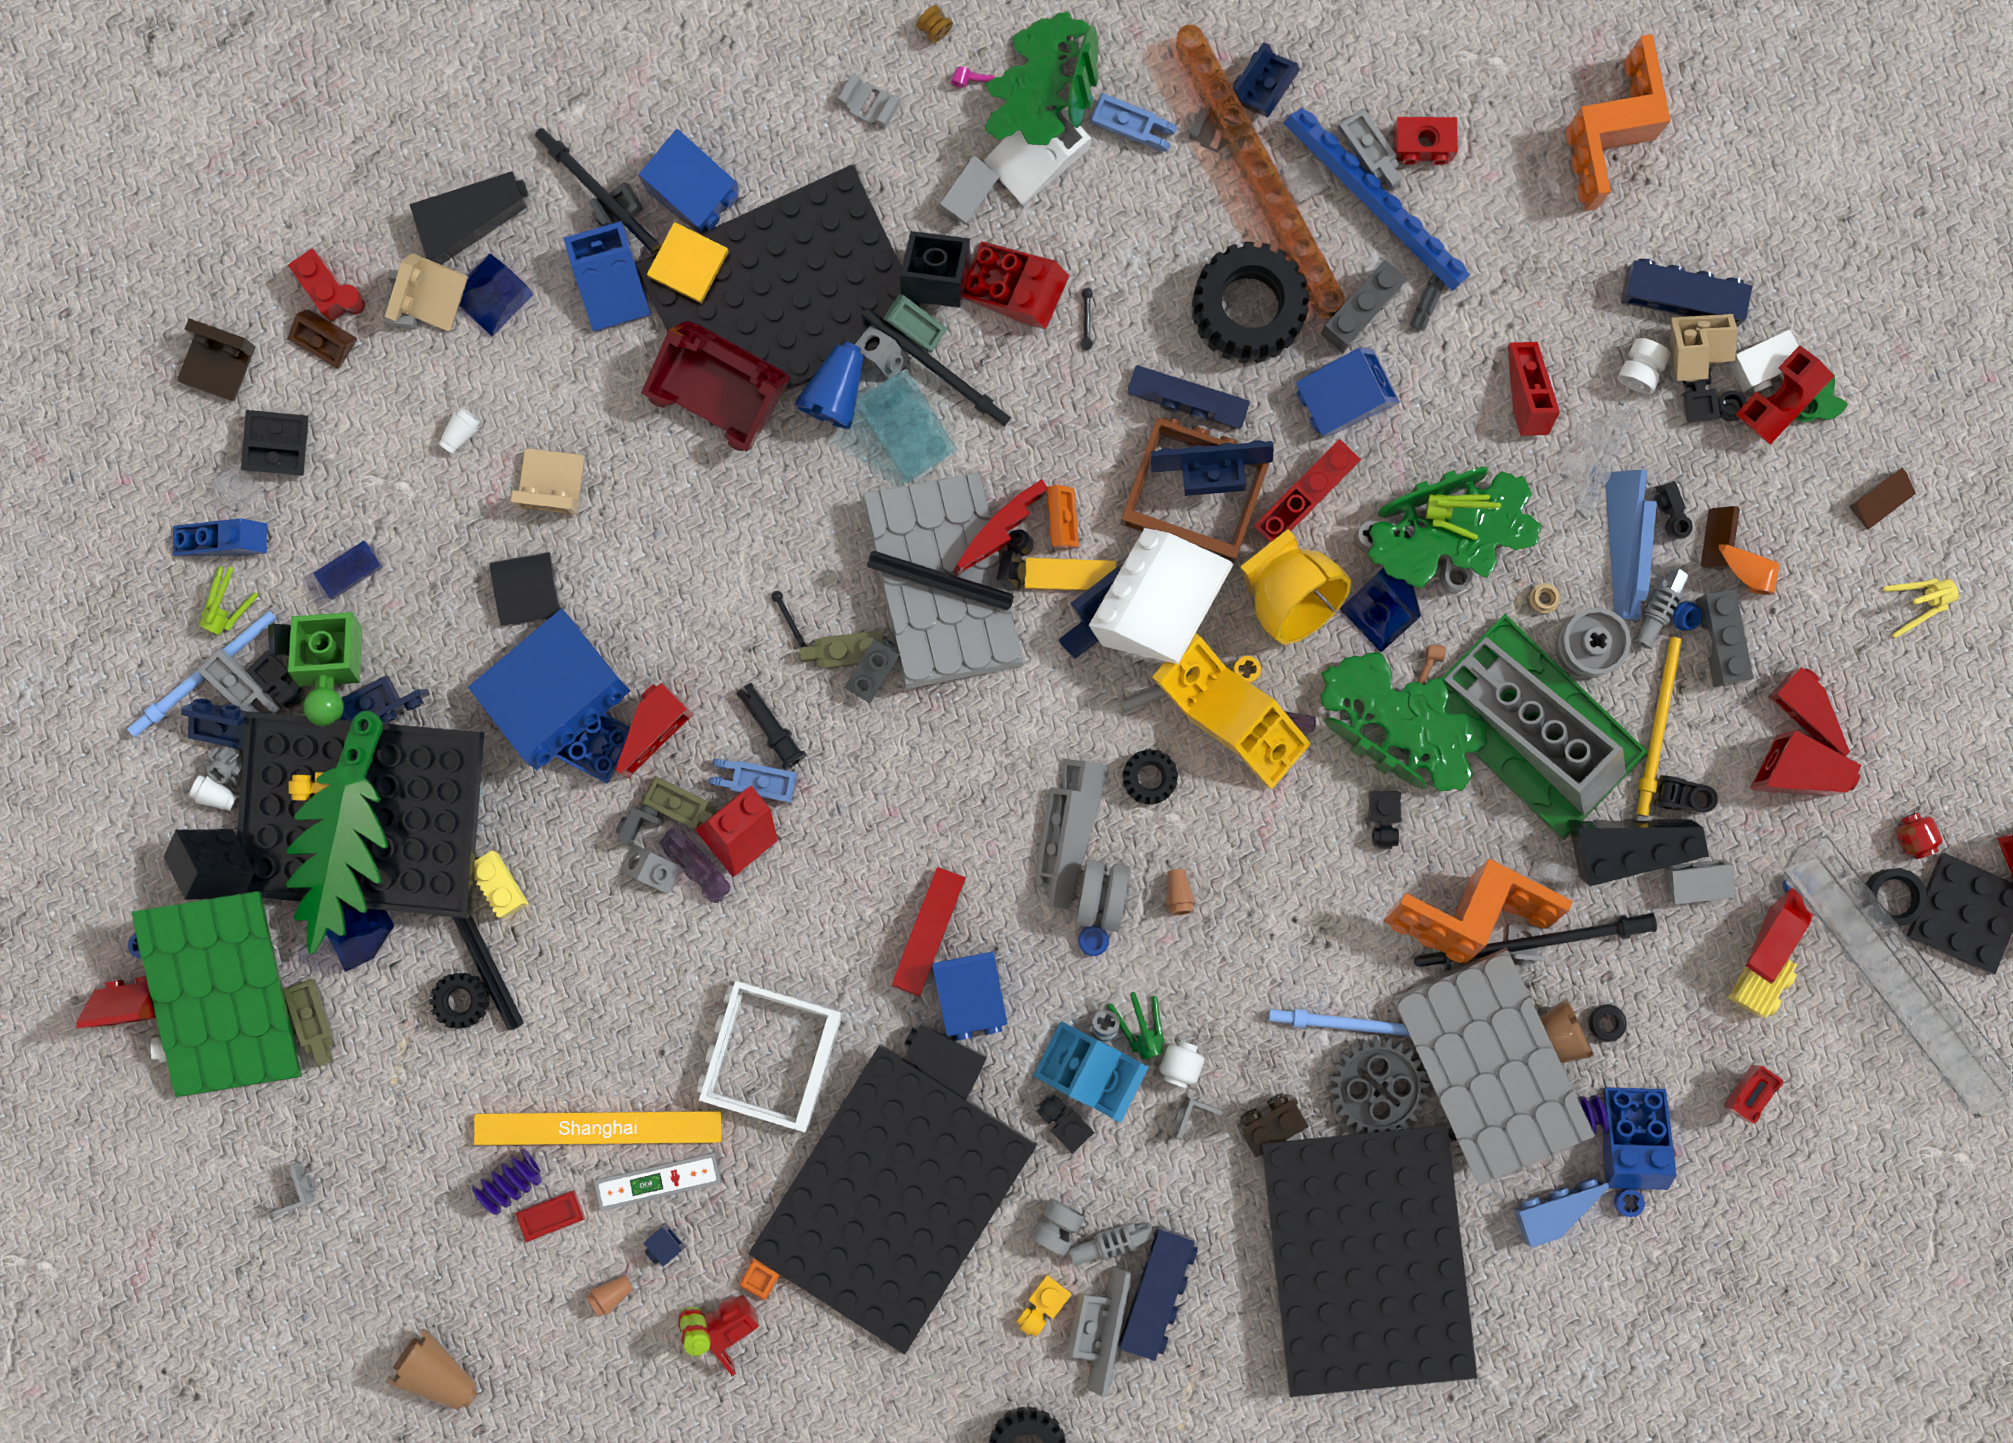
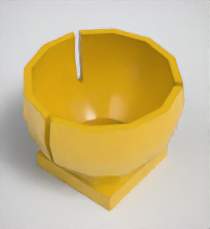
M1289 529L1240 566L1248 592L1254 597L1257 619L1264 630L1283 645L1305 639L1319 630L1336 614L1314 589L1336 611L1340 609L1350 591L1351 580L1346 572L1322 552L1300 549L1296 537Z

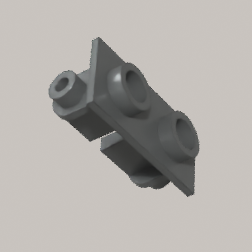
M874 638L844 688L870 704L900 656L894 650L895 644L888 639L879 642Z

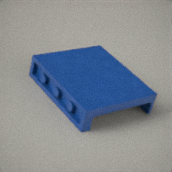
M562 608L468 686L521 758L536 771L548 764L553 756L565 746L574 742L579 734L590 725L595 724L605 712L620 703L624 696L631 691L581 632L576 622Z

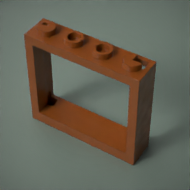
M1163 417V419L1157 418L1120 524L1141 532L1144 528L1171 533L1234 563L1242 545L1269 463L1249 464L1256 467L1257 470L1231 544L1136 512L1134 510L1151 464V452L1156 450L1160 435L1192 446L1207 447L1219 446L1223 443H1238V441L1230 437L1221 436L1218 439L1210 436L1209 431L1201 427L1192 426V429L1180 425L1181 422L1174 418L1172 420Z

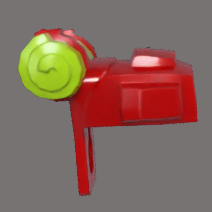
M743 1294L738 1297L733 1296L720 1302L718 1309L706 1315L698 1307L682 1308L678 1315V1326L682 1334L681 1342L685 1351L691 1356H700L710 1349L731 1376L735 1375L734 1362L725 1349L759 1327L758 1315L750 1301Z

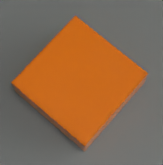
M753 1258L739 1286L766 1301L780 1274Z

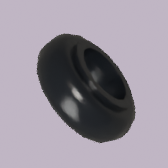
M1603 1004L1596 1007L1590 1014L1588 1021L1589 1029L1593 1036L1604 1042H1613L1621 1038L1627 1027L1626 1016L1623 1011L1611 1004ZM1605 1014H1611L1615 1018L1616 1025L1611 1032H1605L1600 1027V1019Z

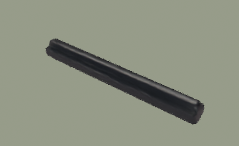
M872 551L867 560L869 568L1000 609L1008 610L1013 603L1014 595L1012 593L881 552Z
M472 916L469 918L452 917L507 1030L512 1031L523 1025L524 1021Z

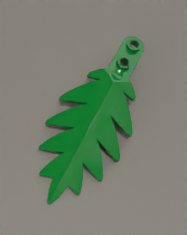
M363 711L355 716L337 767L324 772L317 778V783L329 786L311 797L294 815L296 820H321L302 833L287 849V853L290 855L316 854L302 864L286 883L288 888H312L303 898L293 916L296 921H308L307 947L309 954L316 953L325 938L328 928L340 936L345 935V922L339 898L360 912H367L360 885L349 866L373 882L381 883L377 866L364 841L357 833L358 831L381 848L386 849L388 847L382 827L371 806L364 798L365 796L375 802L380 801L377 791L365 778L372 762L379 736L383 730L380 717L371 711ZM368 721L369 726L367 730L363 731V725ZM357 751L358 757L353 761V754Z

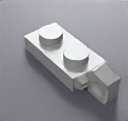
M1364 108L1338 124V129L1370 174H1373L1378 179L1382 178L1389 190L1401 184L1402 177L1395 169L1399 166L1396 159L1397 155Z

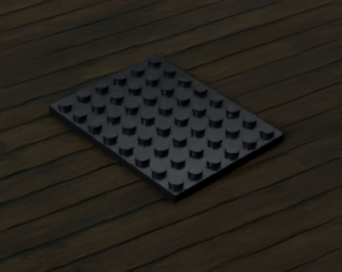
M853 164L718 225L710 231L707 230L700 235L729 250L702 304L648 278L647 273L657 254L636 263L667 332L670 328L685 321L705 327L786 372L790 376V380L783 393L810 381L836 344L843 345L844 341L856 344L868 327L872 326L860 317L867 307L881 318H884L897 296L901 294V264ZM913 302V303H915L917 306H919V307L921 308V306H920V304H919L918 302ZM877 337L870 338L865 344V350L872 351L876 349L880 339Z
M246 712L237 838L255 873L245 893L259 891L262 898L301 902L312 889L288 888L286 886L287 881L295 871L308 859L316 855H290L287 853L288 847L307 829L321 821L296 820L294 818V815L308 800H291L292 794L288 793L289 781H292V775H311V781H315L316 772H326L336 768L353 720L339 719L335 720L330 726L322 727L311 723L306 716ZM365 722L363 725V731L367 730L368 722ZM382 723L383 730L379 736L372 762L365 777L377 791L380 801L375 802L365 796L364 798L371 806L382 827L388 847L386 849L381 848L357 831L377 866L381 883L373 882L349 866L360 885L366 907L369 909L469 918L471 916L485 732ZM357 751L353 754V761L358 757ZM339 898L341 906L353 907Z
M880 1044L748 1254L905 1355L1033 1153L1037 1143Z
M1448 1125L1261 1143L1289 1397L1478 1379Z

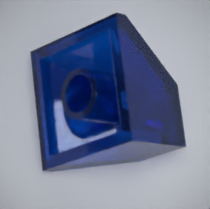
M489 253L468 275L459 306L493 337L534 294L515 273Z
M1384 567L1340 608L1380 652L1384 651L1421 617L1414 586L1408 584L1404 579H1396L1387 575Z
M341 906L345 922V935L340 936L328 928L326 937L345 972L374 959L394 927L386 910L367 908V912L362 913L354 907Z

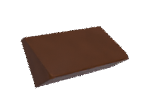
M309 309L296 313L287 338L337 369L342 366L357 340L355 336Z
M1902 467L1849 507L1866 529L1869 530L1914 496L1916 492L1907 472Z
M1729 506L1709 509L1701 567L1721 571L1729 567L1719 550V545L1735 546L1740 512L1739 507Z

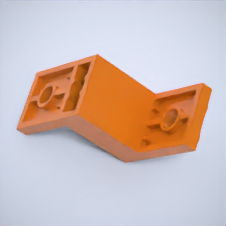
M1653 34L1641 36L1625 58V73L1631 77L1632 82L1630 98L1581 106L1566 128L1567 143L1572 145L1574 156H1572V169L1574 174H1578L1580 185L1577 187L1578 199L1580 203L1584 202L1585 211L1597 210L1611 193L1603 149L1656 140L1671 121Z
M1488 859L1470 876L1453 917L1405 893L1388 910L1383 922L1391 925L1390 927L1397 933L1413 936L1418 939L1421 945L1427 948H1436L1446 953V956L1452 961L1468 963L1486 947L1501 909L1528 919V922L1535 927L1548 929L1569 911L1573 901Z

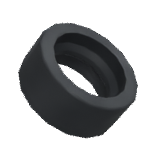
M1902 868L1880 870L1871 875L1865 883L1862 893L1863 906L1869 917L1877 923L1889 927L1909 925L1918 920L1925 911L1928 900L1926 888L1921 879L1913 872ZM1892 879L1904 882L1911 892L1912 899L1909 909L1903 914L1895 916L1887 914L1881 909L1877 896L1880 886Z

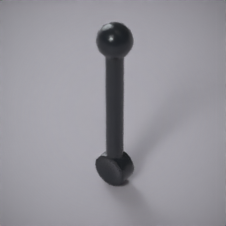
M1084 288L1081 293L1084 298V339L1081 341V347L1086 351L1090 350L1093 345L1090 339V298L1093 296V291L1090 288Z
M774 591L771 595L772 600L777 602L800 647L806 646L782 600V592Z

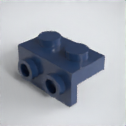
M1263 42L1258 51L1254 52L1251 56L1250 63L1242 75L1238 76L1235 80L1232 92L1240 106L1268 118L1300 71L1298 63L1274 54L1270 45Z
M195 699L190 704L181 708V715L189 717V739L243 750L246 712L249 711L240 710V707L236 705H215L208 699Z

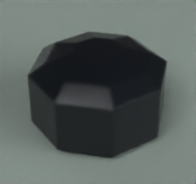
M1736 390L1723 392L1718 399L1720 418L1727 422L1738 421L1739 418L1735 414L1747 402L1746 397Z

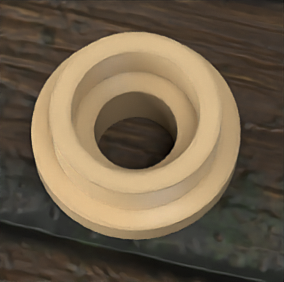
M1542 583L1531 590L1529 602L1535 611L1547 614L1558 607L1560 594L1553 585ZM1540 594H1546L1549 597L1548 604L1540 602Z

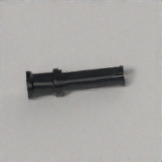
M752 683L745 685L744 688L750 695V698L742 689L736 693L737 697L740 698L767 736V746L769 749H774L783 762V769L788 770L807 756L806 752L801 751L791 738L792 732L787 728H782L754 688V685Z

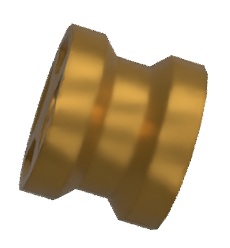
M937 5L928 8L916 22V27L920 31H925L928 34V40L933 44L940 41L953 26V21L948 17H944Z

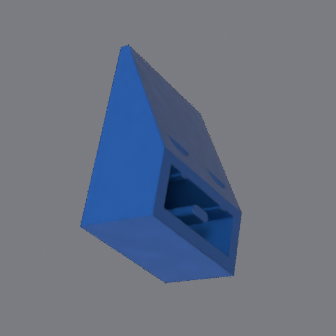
M622 221L563 238L593 332L651 316L628 233Z
M604 713L595 724L585 729L576 737L574 742L565 746L555 757L608 784L617 767L630 727Z
M1604 1087L1603 1102L1606 1106L1609 1126L1608 1133L1603 1132L1605 1182L1608 1183L1609 1188L1668 1190L1677 1173L1666 1089Z

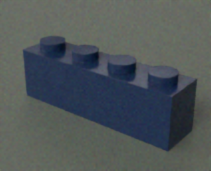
M1650 259L1634 260L1627 268L1620 303L1686 317L1733 314L1737 327L1746 321L1753 285L1744 284L1742 279L1726 278L1725 280L1715 278L1713 273L1699 271L1697 273L1687 272L1684 267L1678 265L1659 266L1655 265L1656 262Z
M1160 1226L1157 1227L1155 1239H1153L1119 1341V1348L1121 1350L1156 1361L1158 1354H1164L1168 1343V1337L1164 1336L1167 1325L1174 1324L1178 1312V1307L1174 1306L1177 1295L1184 1294L1188 1282V1277L1184 1276L1187 1265H1193L1198 1251V1247L1194 1246L1195 1240L1192 1237Z

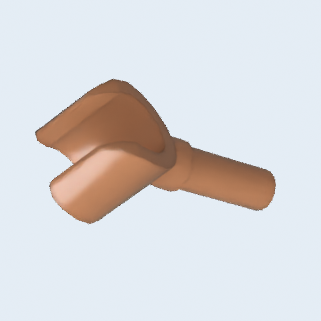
M1432 644L1427 647L1425 665L1417 682L1425 684L1433 666V661H1444L1445 646Z

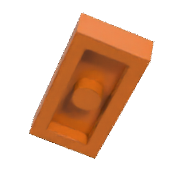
M1062 485L1048 486L1047 506L1050 516L1049 534L1052 547L1077 548L1079 547L1075 489Z

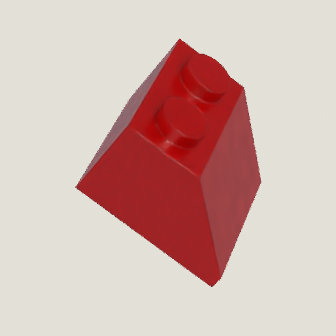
M752 785L736 795L695 829L732 877L739 874L778 841L771 810Z

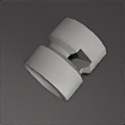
M1050 1198L1042 1213L1045 1219L1044 1221L1037 1222L1030 1238L1047 1249L1066 1256L1073 1242L1071 1234L1078 1233L1085 1216L1066 1204Z

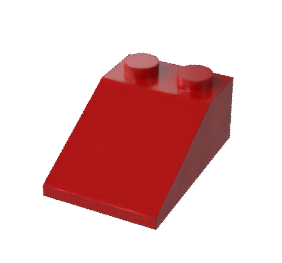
M662 683L658 686L655 684L651 685L641 695L643 701L638 705L616 767V771L627 778H630L694 715Z
M146 976L136 977L135 984L125 985L124 980L105 982L104 989L94 990L76 1021V1029L156 1019Z

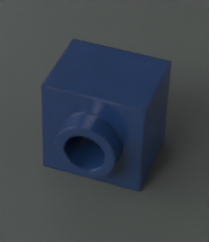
M667 1223L643 1243L647 1247L644 1251L648 1258L654 1264L660 1263L663 1267L686 1247Z

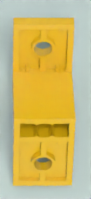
M1196 633L1179 664L1165 661L1152 676L1154 681L1193 724L1239 755L1263 784L1270 789L1276 786L1311 745L1272 697L1228 669ZM1190 669H1192V671L1190 672V674H1189L1188 676H1186V675H1187V672H1188Z

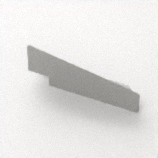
M1063 759L1062 789L1050 787L1035 875L1039 886L1044 887L1050 897L1048 902L1050 907L1069 909L1071 906L1108 773V767L1105 765Z

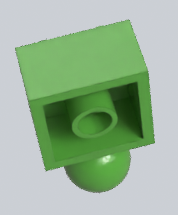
M353 612L291 616L288 673L299 687L315 686V689L306 696L303 710L306 718L317 726H330L335 720H339L343 714L344 703L341 696L334 690V685L360 683L362 626Z

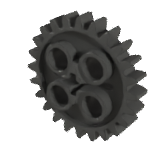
M1373 1036L1372 1045H1368L1362 1038L1360 1042L1361 1048L1359 1049L1350 1044L1349 1047L1352 1054L1348 1056L1341 1052L1340 1056L1344 1062L1342 1064L1333 1063V1066L1338 1070V1074L1329 1075V1078L1336 1082V1085L1328 1087V1091L1337 1094V1096L1330 1100V1103L1332 1105H1341L1335 1113L1338 1117L1346 1115L1343 1121L1346 1126L1355 1122L1354 1130L1357 1133L1364 1127L1366 1133L1374 1132V1130H1377V1132L1385 1131V1129L1396 1130L1398 1125L1403 1129H1408L1406 1123L1408 1118L1417 1122L1413 1112L1415 1110H1425L1419 1104V1100H1427L1429 1096L1421 1092V1089L1430 1086L1427 1081L1420 1079L1427 1074L1425 1069H1417L1422 1063L1419 1057L1411 1059L1414 1051L1410 1048L1402 1052L1403 1043L1400 1041L1392 1047V1041L1389 1037H1386L1383 1044H1380L1379 1039ZM1377 1058L1384 1059L1383 1069L1379 1072H1372L1370 1069L1372 1061ZM1362 1068L1374 1080L1382 1084L1399 1101V1105L1395 1106L1380 1091L1375 1090L1358 1073V1069ZM1401 1078L1406 1079V1089L1399 1093L1394 1092L1393 1085L1395 1081ZM1357 1081L1363 1082V1091L1359 1095H1351L1350 1086ZM1378 1102H1386L1387 1109L1382 1115L1373 1114V1107Z

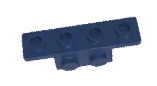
M1139 365L1134 369L1127 391L1131 396L1160 404V407L1171 412H1178L1179 410L1188 413L1190 417L1196 420H1210L1235 429L1242 428L1250 404L1249 400Z
M1256 440L1242 444L1223 443L1219 446L1203 447L1196 445L1183 449L1163 448L1151 452V471L1182 470L1185 496L1246 491L1244 465L1273 462L1274 446L1272 441Z
M1119 567L1070 603L1081 622L1058 641L1073 659L1079 657L1099 641L1089 627V624L1121 569Z
M383 676L342 698L344 711L340 719L353 720L357 714L363 711H371L380 717L382 723H389L398 717L396 713L404 708L410 711L424 704L422 699L429 696L430 693L428 689H418L400 699L390 677Z

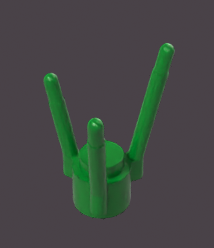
M1130 993L1141 1033L1136 1034L1137 1040L1133 1037L1112 1003L1108 1004V1009L1119 1017V1027L1129 1041L1132 1052H1138L1141 1060L1164 1052L1161 1044L1165 1043L1161 1030L1158 998L1156 996L1152 997L1154 1034L1153 1029L1148 1030L1136 993Z

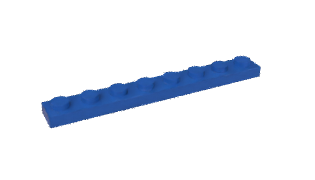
M1301 108L1289 115L1284 124L1451 291H1454L1470 276L1466 271L1465 265L1459 259L1453 258L1444 249L1443 243L1438 238L1432 237L1423 228L1422 222L1417 217L1411 216L1402 207L1400 200L1394 195L1389 194L1381 186L1379 179L1373 174L1368 173L1360 165L1358 158L1348 153L1339 144L1335 135L1325 131L1311 112Z

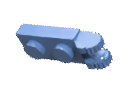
M1101 93L1090 119V124L1143 145L1148 144L1150 147L1162 152L1169 150L1170 143L1150 134L1152 127L1169 135H1174L1177 130V126L1156 117L1157 114Z
M713 759L712 765L716 766V768L732 769L735 772L733 781L714 776L709 778L708 784L730 788L731 791L739 793L752 785L760 797L788 803L792 802L798 773L742 761L731 762Z

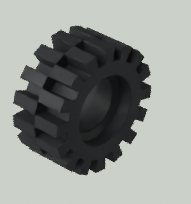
M1146 749L1137 752L1127 761L1122 774L1123 786L1127 794L1136 802H1141L1145 805H1155L1166 800L1173 793L1178 783V771L1176 770L1175 762L1170 759L1168 754H1164L1160 750ZM1147 765L1157 767L1162 774L1160 785L1153 789L1143 787L1138 779L1140 769Z
M454 973L444 976V979L439 980L436 983V988L431 991V994H433L432 999H429L430 1005H433L431 1012L438 1017L436 1020L439 1023H444L448 1028L461 1029L471 1027L480 1022V1019L487 1013L485 1012L486 1008H489L490 1002H487V997L490 996L489 991L486 992L485 990L486 985L484 982H480L478 977L472 976L469 973ZM459 988L466 990L471 997L470 1007L462 1013L453 1011L449 1006L450 994Z

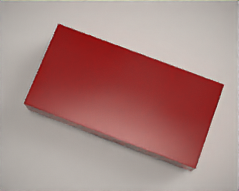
M575 1190L515 1213L525 1242L586 1219Z

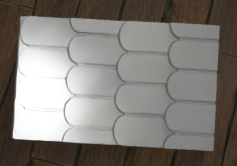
M980 473L863 493V503L874 551L954 576L953 570L976 535L991 518ZM998 552L957 575V577L1007 592L1006 587L996 579L1000 565ZM879 571L896 651L900 654L898 660L905 690L1021 667V649L1011 608L1008 610L1000 609Z
M1507 947L1394 997L1400 1015L1478 1186L1595 1137Z

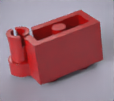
M313 248L288 264V267L317 308L330 322L344 314L345 310L351 314H360L365 309V301L362 300L360 292L350 284L341 285L324 259Z

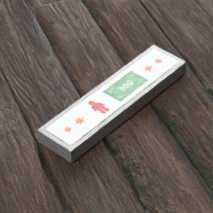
M716 1152L594 1180L600 1211L722 1183Z

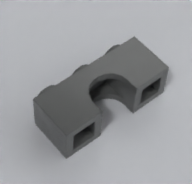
M1384 260L1328 321L1321 335L1340 352L1344 353L1381 309L1383 310L1402 289L1407 278L1388 261Z
M1736 589L1709 593L1697 598V606L1702 612L1701 626L1708 629L1712 640V655L1708 658L1713 687L1743 683L1754 679Z

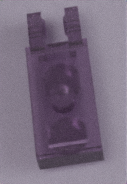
M673 826L666 832L659 842L664 853L684 869L686 876L690 880L697 882L702 887V895L708 898V901L714 904L721 902L725 897L724 895H727L730 891L729 888L731 886L728 880H725V877L717 870L718 868L677 826Z

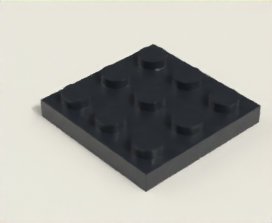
M1940 853L1926 887L1928 900L1925 911L1918 920L1911 923L1906 937L1988 974H1996L2013 932V883L1949 854Z

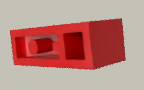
M1509 342L1508 356L1513 413L1520 436L1549 435L1560 410L1538 342Z
M1800 667L1792 670L1768 697L1817 742L1847 756L1850 753L1827 692L1819 683V677L1807 668Z
M1794 889L1788 890L1770 906L1745 966L1772 984L1809 927L1817 906Z

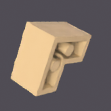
M1733 314L1671 318L1669 349L1677 381L1694 382L1700 379H1708L1710 362L1721 364L1735 361L1737 326Z

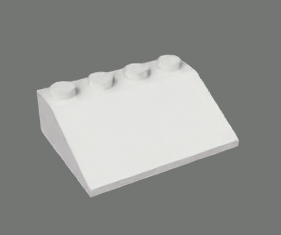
M1144 528L1091 620L1089 627L1104 647L1179 664L1233 564L1231 561L1171 533Z

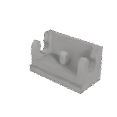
M973 156L936 209L957 224L961 225L963 223L966 225L998 180L1000 174L976 156Z
M1724 859L1678 864L1664 868L1667 895L1672 897V902L1675 905L1736 898L1734 865Z

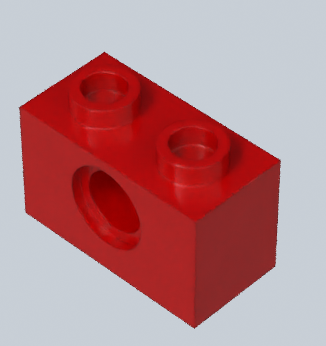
M1397 117L1393 125V150L1397 155V161H1401L1404 165H1415L1419 161H1431L1433 165H1445L1449 161H1453L1458 152L1457 117ZM1418 138H1428L1431 141L1432 146H1422L1419 143Z

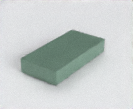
M902 294L897 296L883 318L929 353H932L948 329Z

